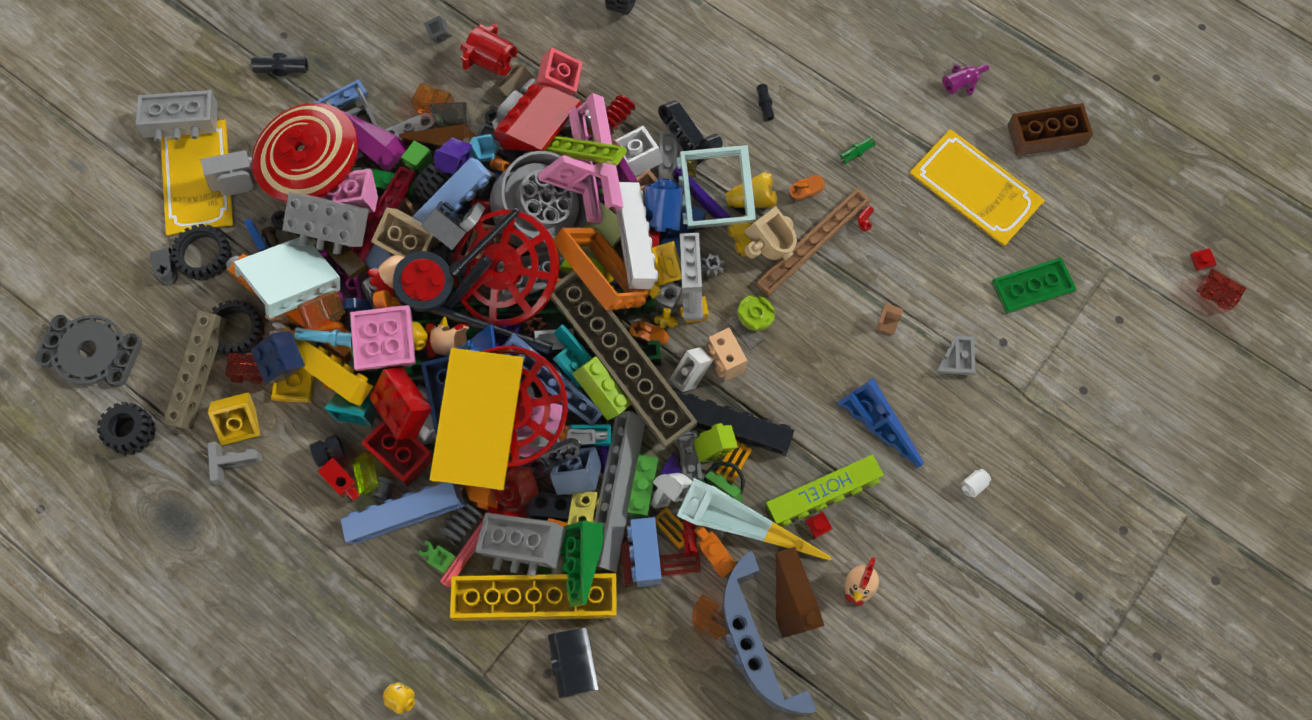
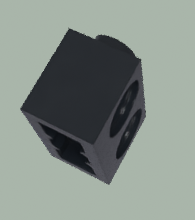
M537 489V492L532 491L528 515L530 519L548 521V518L568 523L572 496L549 493L545 489ZM540 500L546 501V506L543 508H537L536 504ZM559 502H564L566 507L563 510H557L556 505Z

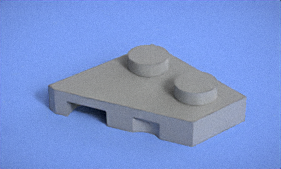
M955 336L937 370V374L974 375L976 373L974 337Z

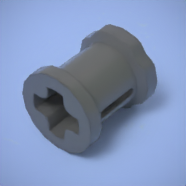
M377 477L378 483L375 492H372L371 496L383 501L389 500L388 494L395 482L384 477Z

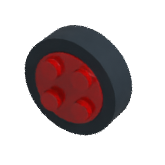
M418 251L405 256L397 264L393 274V289L396 297L404 306L409 305L413 311L429 312L439 308L446 302L451 293L453 277L449 270L450 267L440 256L431 252Z

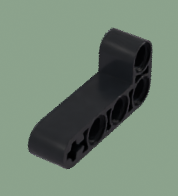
M673 100L659 106L658 114L683 151L722 148L723 141L718 134H712L704 138L678 101ZM711 158L691 160V162L698 165Z

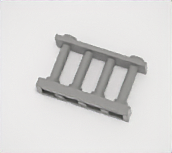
M699 233L680 234L684 320H703Z

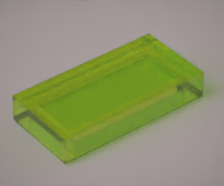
M365 451L352 460L358 491L361 495H366L378 486L371 453Z

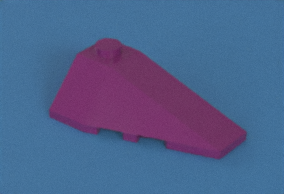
M342 111L351 120L356 129L359 144L358 151L378 169L389 172L409 147L396 135Z

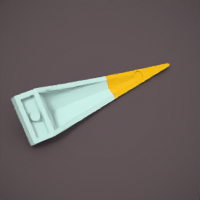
M695 478L677 513L678 517L696 525L742 535L786 548L796 547V550L829 561L832 560L826 553L716 487Z

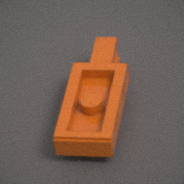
M699 525L694 529L700 538L697 541L698 547L717 574L724 578L737 564L716 534L712 531L708 533L704 527Z

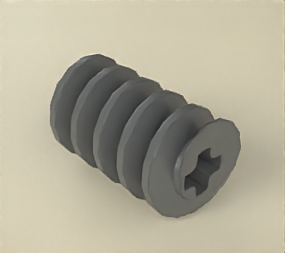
M464 502V510L456 509L458 516L451 514L452 522L445 520L447 527L439 526L441 533L453 545H455L453 540L461 541L459 534L467 535L465 528L473 529L471 522L478 524L477 516L482 519L484 518L472 504Z

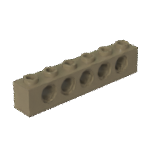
M198 311L163 423L192 430L227 320L226 318Z

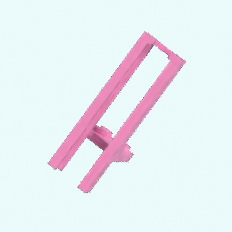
M592 93L587 97L586 102L578 108L574 107L568 111L573 139L589 141L585 120L587 110H589L594 142L612 144L604 97ZM563 155L538 173L539 181L582 194L586 219L589 222L599 224L603 221L595 176L601 178L606 208L615 207L617 211L624 208L616 165L604 163L593 165L592 161L573 159Z

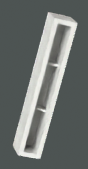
M619 182L624 208L619 211L616 210L628 286L629 289H652L658 279V272L654 268L655 255L651 251L652 239L648 235L649 223L646 222L645 218L646 207L643 206V191L640 190L639 183Z

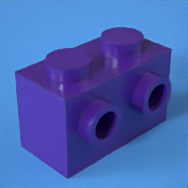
M451 138L440 149L436 150L434 154V160H436L435 168L440 169L444 173L455 174L470 159L473 145Z

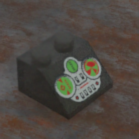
M466 102L430 104L432 116L438 128L465 124L471 130V117Z

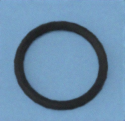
M718 462L712 465L705 473L706 476L710 471L719 466L732 467L740 476V494L744 491V475L733 463ZM704 476V480H705L706 484H708V481H707L706 477Z

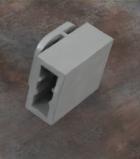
M246 150L201 159L203 173L211 193L220 191L222 195L230 196L253 190V184H256L251 166L252 157H248Z

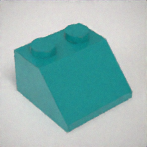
M335 393L325 407V410L336 421L369 427L373 425L377 409L370 400V396H367L361 406L349 402L338 393Z

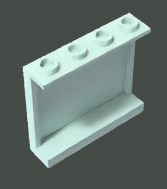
M300 237L234 261L236 276H242L265 304L266 314L269 318L340 290V276L308 239L306 246L299 245Z

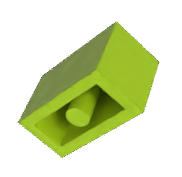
M715 424L711 426V430L700 433V436L693 440L699 462L716 461L738 448L731 425Z

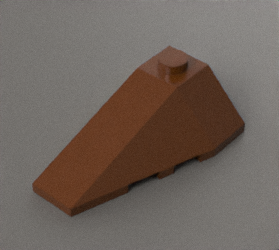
M465 124L399 134V138L407 145H411L415 140L428 149L435 151L440 149L451 138L470 143L472 137H477Z
M796 547L776 553V620L782 638L825 626Z

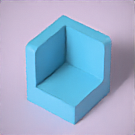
M491 134L472 137L469 143L473 145L471 158L478 159L480 162L493 160L499 149Z

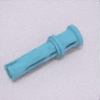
M299 327L295 330L298 331V333L295 332L296 340L330 343L333 347L340 345L348 346L350 349L353 346L352 331L346 333L335 329L329 332Z

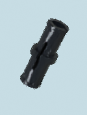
M760 84L756 87L759 96L758 104L763 113V120L771 121L775 118L772 109L773 101L770 98L767 84Z

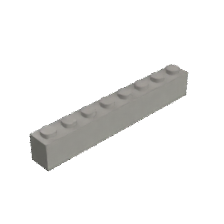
M631 411L622 412L615 417L611 446H609L594 521L595 523L603 524V545L596 570L600 572H617L635 470L641 448L645 422L639 415Z

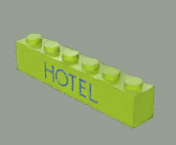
M872 454L766 502L765 509L771 521L784 528L792 524L791 521L796 518L802 520L808 517L811 511H822L828 507L827 504L833 501L837 504L845 500L844 496L849 494L855 496L863 491L862 488L866 486L870 488L877 486L881 483L880 480L884 474Z

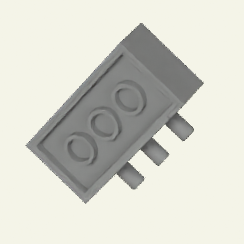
M212 90L138 95L135 125L143 138L154 137L156 142H160L162 136H172L173 140L177 141L180 140V135L191 134L192 139H198L199 134L216 133L218 102Z
M289 192L282 230L300 234L299 245L306 246L308 236L317 238V250L324 249L325 240L334 242L333 253L341 254L342 245L362 247L369 209L302 193Z
M485 513L475 552L486 558L495 559L492 569L500 571L503 560L512 562L510 572L514 574L518 573L520 563L529 564L527 575L534 577L537 566L557 568L566 529L555 522Z

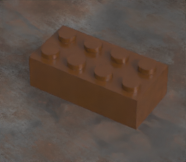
M1083 103L1015 113L1007 124L1016 156L1085 146L1093 136Z

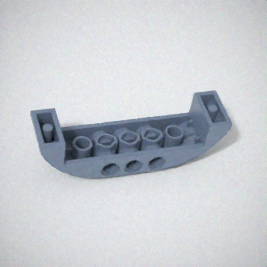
M748 552L733 569L723 596L722 613L727 632L725 639L728 647L734 650V663L737 668H741L752 690L772 707L795 715L812 714L816 712V708L809 691L784 700L739 586V583L757 577L760 571L753 552ZM736 622L741 624L742 630L734 629L732 624ZM747 642L750 650H743L740 643ZM748 662H755L758 669L756 671L751 670L748 667Z

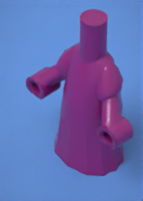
M988 64L980 67L971 65L959 67L954 65L952 74L944 75L942 79L943 85L949 94L953 95L961 88L970 84L966 93L971 96L975 90L976 83L980 79V74L988 71L989 66Z

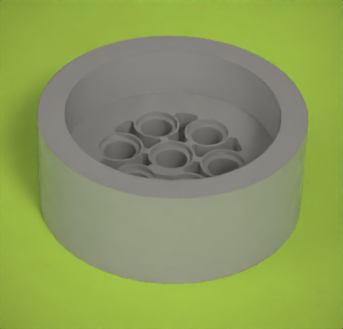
M535 151L520 156L498 177L492 188L490 196L491 212L519 208L520 212L527 213L539 220L549 231L553 239L562 228H583L587 222L582 194L558 187L560 191L558 192L554 187L555 185L543 181V184H541L537 180L539 172L561 157V155L556 153ZM524 189H527L530 195L526 194ZM541 196L544 197L547 202H544ZM528 207L532 208L533 213L528 210ZM545 214L550 217L551 221L547 220ZM506 215L492 217L495 225H497ZM520 217L516 218L513 228L523 232L529 239L540 234L530 222ZM511 233L510 243L516 247L524 244L518 236ZM545 241L535 246L537 253L548 250Z

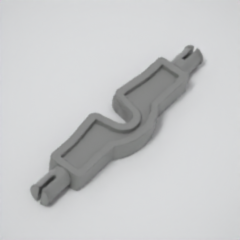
M593 429L566 430V439L575 438L581 444H594L595 440H608V436H602L608 435L607 431L595 432ZM549 430V432L555 434L556 430ZM539 435L530 443V446L544 447L549 441ZM517 436V439L524 440L529 436Z

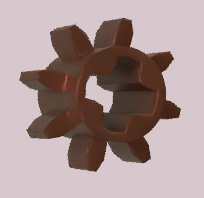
M532 317L530 321L525 322L528 328H525L524 331L525 334H529V337L535 338L534 331H544L548 328V324L546 322L543 323L542 317Z

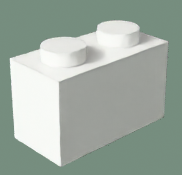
M701 347L687 350L669 380L681 392L695 389L714 359Z

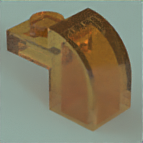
M703 594L693 608V627L700 635L707 629L709 636L715 640H718V638L723 640L728 630L711 620L719 605Z

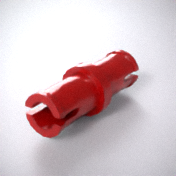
M683 519L684 531H682V538H684V554L691 556L692 551L693 555H696V538L698 535L694 531L696 529L695 524Z

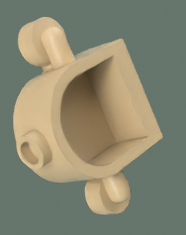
M776 206L744 230L752 241L745 246V253L749 258H755L763 254L771 260H779L782 257L786 260L794 254L792 250L796 246L797 238L793 229V221L788 216H783Z

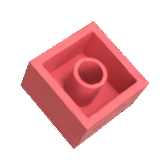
M551 47L542 56L536 84H546L573 96L577 92L583 62Z

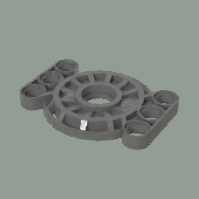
M59 314L51 320L36 353L35 361L44 368L53 366L57 374L74 384L88 385L107 379L111 385L121 387L127 382L142 347V340L134 333H128L123 336V333L116 324L102 316L88 315L71 321L66 316ZM66 320L63 328H57L59 321ZM96 320H102V321H105V323L102 324V323L96 322ZM111 325L116 329V333L111 330ZM53 337H58V342L51 346L49 344L50 340ZM132 338H135L136 344L132 347H128V341ZM88 342H94L97 347L94 355L88 358L81 357L80 349ZM50 354V360L42 363V357ZM123 356H129V361L126 364H120V359ZM59 368H63L67 373L64 375ZM116 373H121V379L113 382V376ZM75 377V378L80 379V381H79V380H73V379H71V378Z

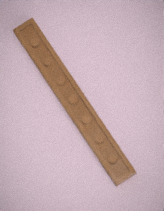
M856 188L796 244L792 250L794 254L786 260L782 257L756 281L755 285L769 297L870 203L871 199Z

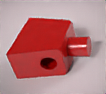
M334 458L317 471L342 498L346 496L353 503L361 496L355 488L358 484ZM345 480L346 484L341 487L340 483Z

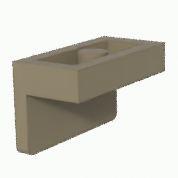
M516 64L492 89L496 94H503L507 98L514 90L519 92L530 78H535L524 65Z

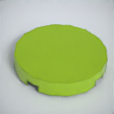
M753 295L744 298L740 302L737 315L740 322L748 329L763 331L769 328L774 321L775 311L771 303L764 297H754Z

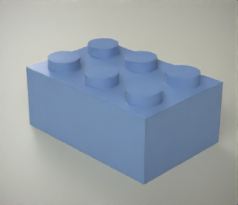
M655 517L631 520V526H627L628 540L633 542V546H629L630 560L635 562V566L631 567L632 580L637 582V587L661 585L662 577Z

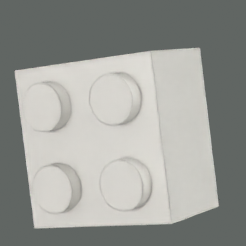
M644 126L615 140L626 148L627 153L624 155V158L635 177L663 163L659 147Z

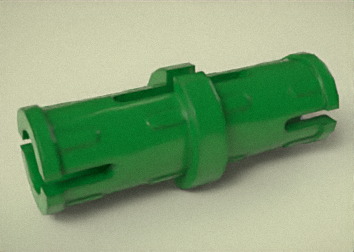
M869 136L860 143L853 144L849 150L841 153L839 156L841 160L844 159L842 162L847 164L857 156L861 157L865 151L875 147V140L871 142L873 137Z

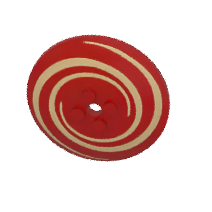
M306 103L285 110L266 125L256 140L251 162L256 182L269 196L282 202H287L289 192L302 193L319 198L327 195L345 180L354 166L359 146L356 129L346 114L328 104ZM305 145L302 150L297 151L299 146Z

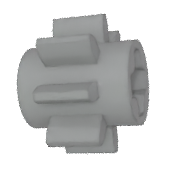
M709 254L707 259H702L704 265L701 267V271H706V277L710 275L716 278L718 273H723L722 266L724 261H720L719 255L712 256Z

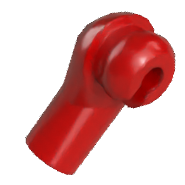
M869 205L857 217L859 228L862 231H868L872 228L869 217L874 212V209Z

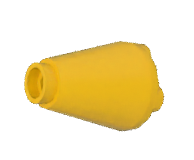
M763 172L751 178L754 207L774 208L778 201L776 192L771 189L773 187L772 174ZM742 184L730 189V192H726V200L729 207L745 208Z

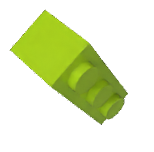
M596 356L572 373L607 421L622 413L632 404Z

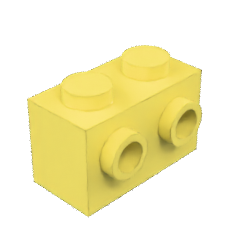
M597 492L573 493L568 525L580 521H595V513L599 501Z

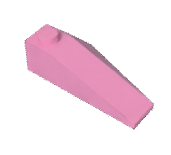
M364 169L350 172L348 177L337 188L321 198L369 209L368 213L375 212L378 195L372 170Z

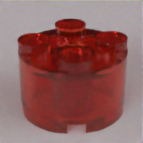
M527 466L507 468L504 490L490 489V492L497 505L500 503L504 506L503 509L505 511L516 512L534 499L538 494V488L533 471Z

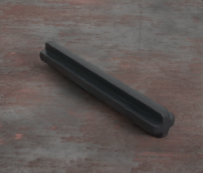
M483 256L452 291L443 307L452 310L491 266L492 259L488 256Z

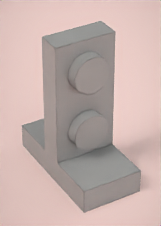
M217 442L208 443L210 481L215 485L224 484V469L263 463L262 454L255 449H245L242 453L226 452L223 454L222 446Z

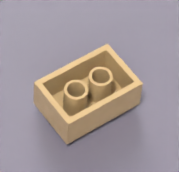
M386 208L371 242L394 255L405 257L418 251L430 252L431 247H438L440 240L421 226L423 223L398 209Z

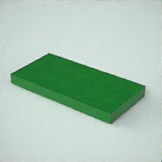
M1062 257L995 278L991 281L1006 314L1074 293L1077 290Z

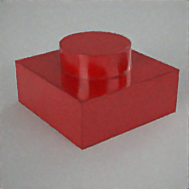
M1210 248L1190 254L1196 271L1214 268L1217 265Z
M823 511L805 521L814 539L833 529Z

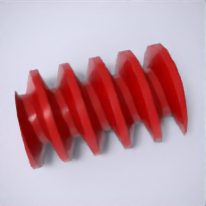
M617 95L615 100L611 102V105H608L606 108L610 135L614 134L613 130H617L618 125L623 124L622 120L627 119L626 115H631V110L634 111L636 109L635 104L626 96Z

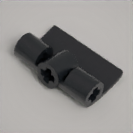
M587 628L548 635L551 666L556 679L559 698L598 690Z

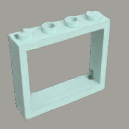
M748 145L680 152V157L677 158V168L681 169L682 176H679V187H683L684 192L682 194V206H685L686 213H683V224H687V229L755 222L756 216ZM739 155L746 216L693 221L686 161Z

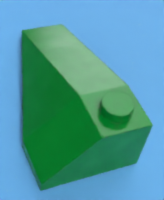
M580 521L563 526L566 532L560 554L564 557L565 563L562 565L564 572H567L568 577L566 588L570 607L581 606L587 603L603 545V524Z

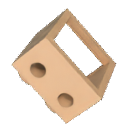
M727 328L710 336L706 353L714 359L713 362L716 366L715 371L718 377H722L724 382L745 373L748 360L731 329ZM731 357L733 361L728 362L726 358Z

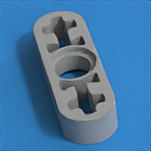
M480 202L475 203L466 213L459 226L465 232H468L478 222L485 207Z

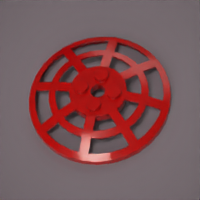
M497 210L482 216L461 238L455 252L454 261H461L465 257L461 255L462 248L475 228L478 237L470 246L468 253L493 229L490 228L485 231L482 222L494 216L507 215L512 210ZM520 212L517 217L530 222L539 231V235L529 239L523 232L513 228L516 221L515 218L502 231L501 242L493 245L489 243L485 247V251L480 259L474 258L466 266L467 269L465 270L466 277L470 272V265L475 266L483 256H488L492 259L491 266L460 301L474 317L497 326L517 325L534 317L550 300L558 280L559 258L556 244L546 227L539 220L524 212ZM511 233L518 236L524 242L517 249L508 245ZM545 241L549 252V272L538 270V256L535 246ZM528 250L531 256V269L524 267L521 256ZM500 262L504 263L502 272L498 271V264ZM453 275L456 288L459 285V278ZM522 275L529 276L526 286L519 292L515 285L520 281ZM536 278L548 280L542 296L534 306L530 307L524 298L532 290ZM483 284L491 288L490 300L483 297L477 291ZM499 290H509L514 298L498 302ZM472 294L480 302L489 306V318L479 314L468 304L466 300ZM518 303L525 312L512 319L497 320V308L510 307Z
M498 346L484 350L482 352L503 355L504 353L521 354L536 360L530 371L522 368L521 374L526 377L519 386L510 445L512 461H508L507 467L528 464L549 451L557 442L564 429L568 413V397L565 385L552 364L532 350L517 346ZM542 366L547 368L555 378L561 394L549 396L545 385L537 377ZM533 381L539 387L543 395L542 398L531 399L526 391ZM562 402L561 420L555 434H552L545 429L550 416V404ZM544 406V415L539 425L531 419L533 408ZM527 425L535 431L528 438L518 442L516 430ZM539 435L549 441L537 453L520 459L519 448L530 444Z

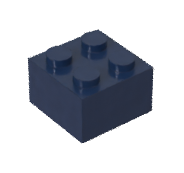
M291 330L271 334L251 349L265 385L284 381L305 366Z

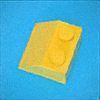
M249 392L210 403L208 414L221 446L260 436L256 408Z

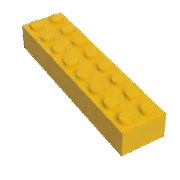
M616 573L594 574L587 603L576 607H570L566 588L567 574L535 575L534 577L529 575L451 576L450 618L453 621L617 618Z

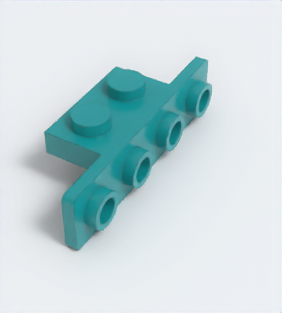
M561 325L553 334L565 349L555 356L553 360L572 382L580 388L581 385L572 373L591 360L592 357L585 350L584 346L574 338L571 331L564 325Z

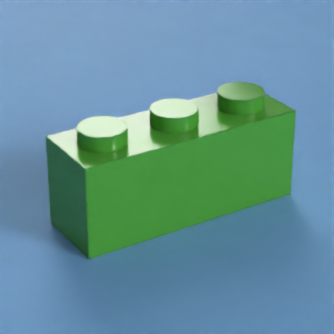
M638 455L628 507V517L637 519L648 518L654 488L653 482L658 467V457Z

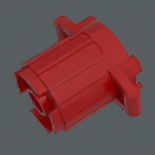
M480 24L471 31L466 42L461 44L460 50L463 51V56L460 59L462 60V68L464 70L476 64L496 75L505 76L513 67L509 64L512 57H517L518 51L512 42L498 36L497 24H492L489 27Z

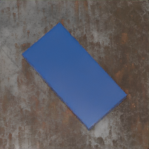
M251 219L245 220L244 223L259 251L268 249Z

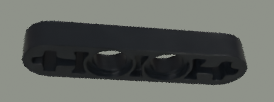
M568 438L556 443L549 451L536 459L543 463L542 466H536L532 461L528 464L513 467L512 475L516 480L524 481L572 460L579 455L581 443L575 438ZM557 453L560 457L553 459L549 454Z

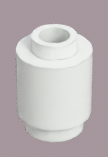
M983 469L975 470L961 482V489L968 497H976L989 486L991 477Z

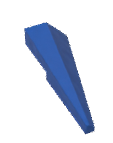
M874 378L837 402L840 407L843 406L847 409L852 417L862 421L868 430L888 446L891 445L899 451V455L903 458L906 457L914 463V467L919 468L924 464L923 459Z

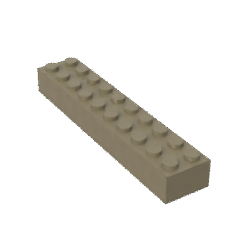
M572 271L558 281L550 299L594 357L596 356L662 446L666 449L697 425V420L613 311L604 309L575 271Z

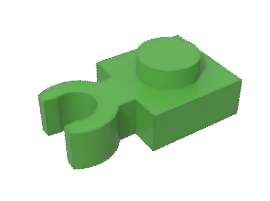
M425 541L424 544L429 547L428 551L422 552L419 550L418 553L423 558H429L427 563L445 574L456 557L438 545L435 549L430 542Z

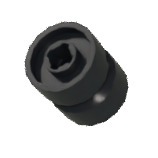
M337 434L325 438V442L319 440L309 444L311 454L318 467L324 466L332 458L337 461L346 457L343 445Z

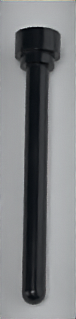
M514 208L461 261H454L449 266L451 273L458 278L466 273V266L520 214L519 208Z

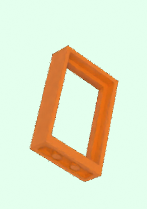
M562 228L553 239L556 248L605 310L639 308L645 304L646 298L650 295L647 289H629L625 262L597 228ZM588 246L625 293L617 294L580 247Z

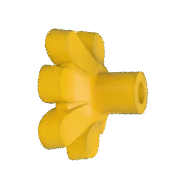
M664 308L662 315H656L653 321L656 324L660 323V328H665L666 325L668 327L678 326V320L674 316H670L671 309Z

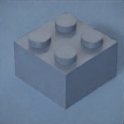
M596 447L580 449V453L576 458L552 469L550 477L557 495L590 492L596 489L602 467Z

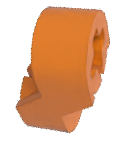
M819 175L799 180L791 185L790 195L799 201L817 195L824 190L825 181Z
M387 290L378 291L373 294V303L376 309L404 306L398 298L392 297Z
M635 321L630 326V333L637 340L647 343L650 339L654 341L659 340L660 346L665 345L669 340V333L664 328L648 322Z

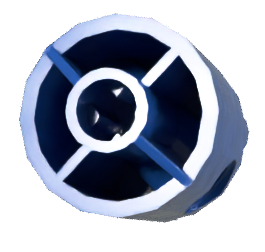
M658 178L654 184L645 185L646 222L649 223V228L654 227L655 231H666V228H669V230H680L683 188L678 187L671 179Z

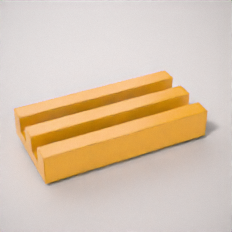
M736 440L739 450L731 463L735 465L742 451H745L746 453L738 465V468L741 470L752 449L750 447L747 448L746 445L740 444ZM734 450L725 456L723 462H728ZM720 466L716 475L718 473L721 474L727 481L733 484L738 476L737 471L734 472L731 478L728 475L733 468L728 467L724 474L722 471L725 466Z
M665 507L655 517L656 526L680 550L684 546V538L663 515L666 513L684 531L683 523ZM659 519H661L681 540L680 543L658 521Z

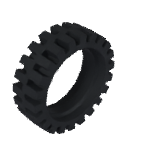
M199 224V227L192 225L191 230L187 227L184 229L186 233L180 232L178 234L180 238H175L174 242L176 244H172V260L177 268L185 276L199 281L201 278L203 280H208V277L211 279L215 278V273L220 275L222 273L220 270L227 268L226 262L232 254L230 251L231 246L226 237L217 228L208 224L206 226ZM203 237L216 240L219 245V251L211 263L199 268L187 265L184 255L192 242Z
M233 299V302L226 300V304L219 303V308L214 306L212 314L224 318L234 312H242L247 314L252 322V329L242 342L234 345H226L219 342L217 352L226 357H231L232 355L234 358L239 357V354L241 356L246 355L247 351L251 353L252 347L256 346L258 341H262L263 337L261 334H264V323L257 310L249 303L247 304L245 301Z

